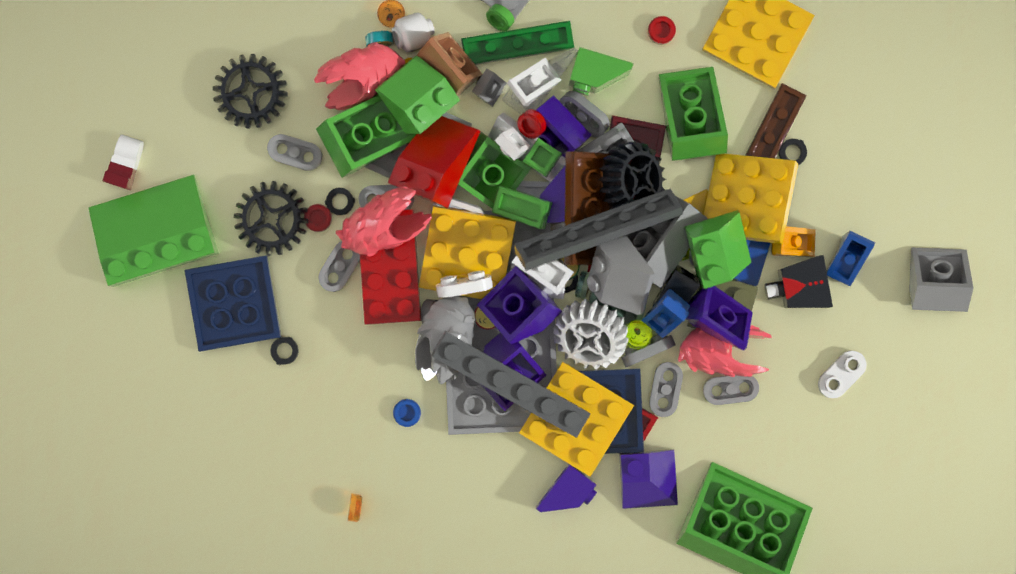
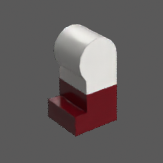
M123 134L120 135L114 155H112L108 170L105 171L102 181L131 191L144 142Z

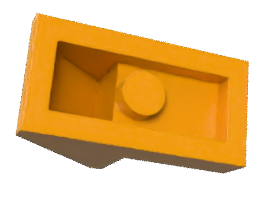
M786 227L783 244L772 243V255L815 257L816 229Z

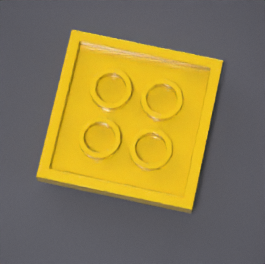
M728 0L702 51L775 89L815 15L787 0Z
M734 154L716 155L704 216L711 219L738 210L746 240L783 244L798 163L794 160Z
M433 205L419 288L437 291L436 284L441 283L440 279L443 277L456 275L457 279L468 277L470 272L483 270L485 274L491 275L493 287L485 291L461 295L483 299L506 276L516 221Z
M562 361L547 388L591 413L578 437L570 435L533 413L529 415L519 434L591 477L634 405Z

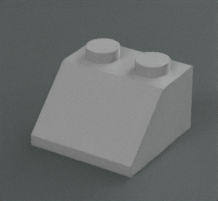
M624 236L597 245L587 278V285L601 303L640 315L644 312L655 273L628 237Z
M911 247L909 292L912 310L968 312L974 287L967 250Z

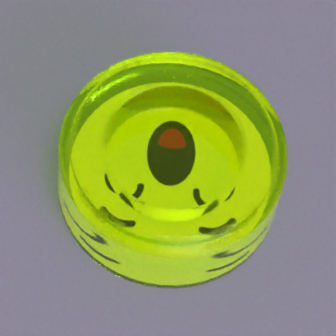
M641 320L630 322L627 325V345L636 350L645 348L652 339V329Z

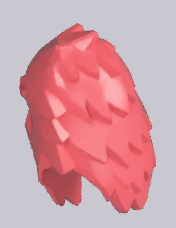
M374 42L366 48H353L329 60L318 69L314 82L330 84L343 79L344 81L327 96L329 100L326 102L325 107L346 110L375 97L378 94L375 89L403 67L406 62L393 49Z
M398 187L382 195L378 194L364 207H359L349 218L343 221L342 230H336V234L342 240V248L370 257L381 249H393L416 237L426 228L432 215L431 213L423 214V212H417L411 215L398 216L412 202L410 199L416 193L413 189Z
M751 325L749 338H772L770 334ZM698 327L690 332L680 346L678 361L686 360L689 368L694 372L700 370L711 375L716 372L730 377H735L736 375L751 377L753 374L769 371V368L736 361L732 358V345L705 333Z

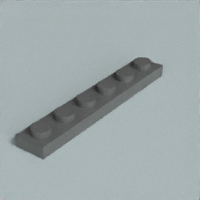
M667 189L514 244V249L525 271L678 217L683 215V210L672 190Z
M447 331L443 333L431 354L433 358L576 438L591 414Z

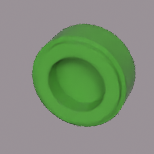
M493 4L486 13L488 22L500 31H507L514 23L512 13L500 4Z

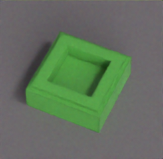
M538 138L524 158L523 163L547 178L562 156V153Z

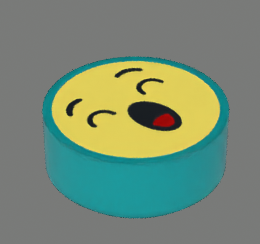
M375 31L365 36L366 47L374 42L385 46L394 44L393 34L390 31Z

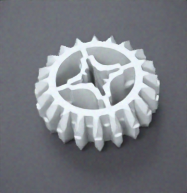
M586 298L581 304L575 300L571 306L567 305L563 308V311L557 316L553 328V333L555 334L554 343L559 344L558 351L565 352V359H574V365L582 363L585 369L592 365L595 370L600 365L607 368L610 363L615 364L619 357L624 354L628 343V326L623 325L624 317H616L617 309L610 311L607 304L604 306L598 305L597 299L592 304Z

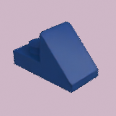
M852 231L847 232L842 236L839 249L827 268V276L851 286L872 251L875 242Z
M669 289L641 321L664 338L684 322L689 315L688 309L690 305Z

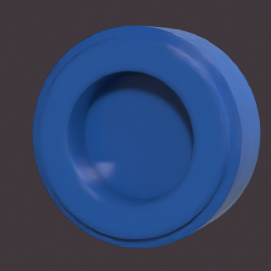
M403 399L395 405L393 417L401 426H413L421 417L420 406L414 400Z

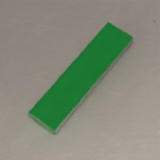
M570 21L461 38L464 52L475 65L574 49Z

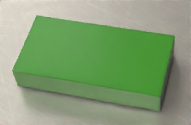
M499 186L492 213L539 229H545L553 202L505 186Z

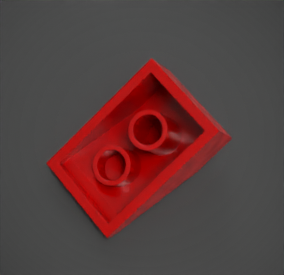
M441 116L421 134H416L398 157L388 183L397 188L407 187L408 189H413L416 191V196L448 208L481 131Z

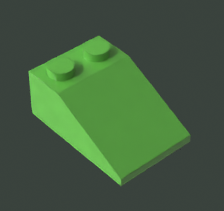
M707 67L659 74L672 161L727 153L728 132L714 68Z
M379 95L325 120L316 128L342 178L409 144L416 135L406 134Z

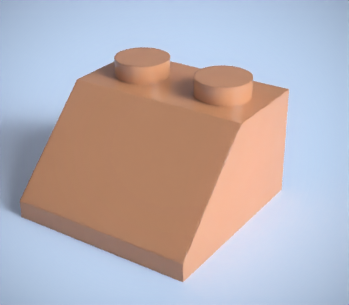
M449 32L431 37L416 55L443 75L457 96L461 95L483 75Z

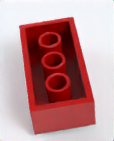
M403 210L398 216L414 214V210ZM416 237L393 249H381L370 257L360 254L364 324L421 321Z

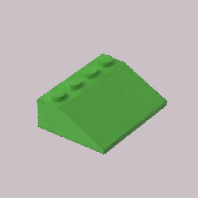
M195 175L89 207L98 255L108 286H118L219 254Z
M712 462L686 517L676 544L741 574H790L813 508Z

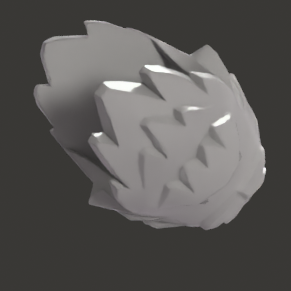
M452 296L440 298L430 307V311L423 318L424 323L417 332L419 336L415 348V366L417 370L421 369L425 381L430 380L436 374L438 383L443 384L450 377L451 379H456L460 373L431 356L445 331L472 345L474 327H476L474 310L469 305L468 298Z

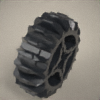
M255 54L250 55L249 62L246 61L244 55H240L239 60L241 64L238 65L234 59H230L229 63L233 68L228 70L227 67L222 66L221 70L226 74L223 78L220 75L215 77L218 82L222 83L221 86H213V91L221 92V95L213 98L214 102H223L217 110L220 113L229 110L224 118L230 121L236 116L234 125L237 127L245 120L244 125L246 129L251 128L252 121L255 122L257 128H261L262 123L260 119L264 118L267 124H271L272 121L268 116L271 112L276 117L280 116V113L275 109L276 105L281 108L286 106L283 101L279 100V97H288V92L280 90V88L287 86L286 80L277 81V79L282 77L283 72L278 70L272 73L276 68V64L271 62L265 67L267 58L264 56L256 63L257 58ZM250 70H258L265 73L271 82H254ZM239 73H242L241 85L233 89L232 92H229L232 80ZM248 82L254 89L258 88L257 91L253 92V101L247 94L243 95L244 92L248 91ZM272 91L269 103L259 111L260 98L262 95ZM230 101H247L251 113L247 114L237 111Z
M636 141L620 143L616 145V148L609 150V156L603 158L605 166L599 168L603 175L598 180L603 183L600 192L606 194L603 201L610 203L609 209L620 207L665 190L662 187V182L666 180L662 177V172L665 168L659 165L661 158L655 156L656 150L649 148L648 144L637 143Z
M276 181L271 182L269 190L265 182L260 183V192H258L256 187H250L253 193L252 197L246 193L242 194V198L247 201L246 205L242 203L236 204V207L243 209V213L234 214V218L242 219V223H238L234 227L237 230H245L239 235V239L250 238L246 243L247 248H251L257 243L255 252L258 254L262 252L263 247H266V255L271 256L275 247L277 254L282 255L283 245H285L288 251H292L291 240L297 244L301 243L300 238L296 236L297 232L304 235L307 233V230L300 228V223H309V219L301 218V214L307 213L308 208L303 207L299 209L298 207L304 202V199L300 197L293 200L297 191L292 189L286 194L288 185L285 183L281 185L280 190H277ZM278 196L284 198L288 204L274 209L269 206L264 198ZM257 203L261 216L254 225L250 226V213ZM267 211L272 214L278 213V219H276L278 229L271 223L264 224L265 218H267L265 217ZM293 211V225L286 235L282 221L289 215V212ZM269 228L274 231L279 240L263 241L255 234Z

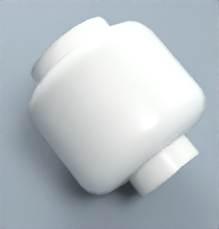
M413 13L398 18L395 26L391 29V33L398 49L402 48L405 52H413L422 49L431 38V35L435 33V30L429 18L425 19L421 13Z

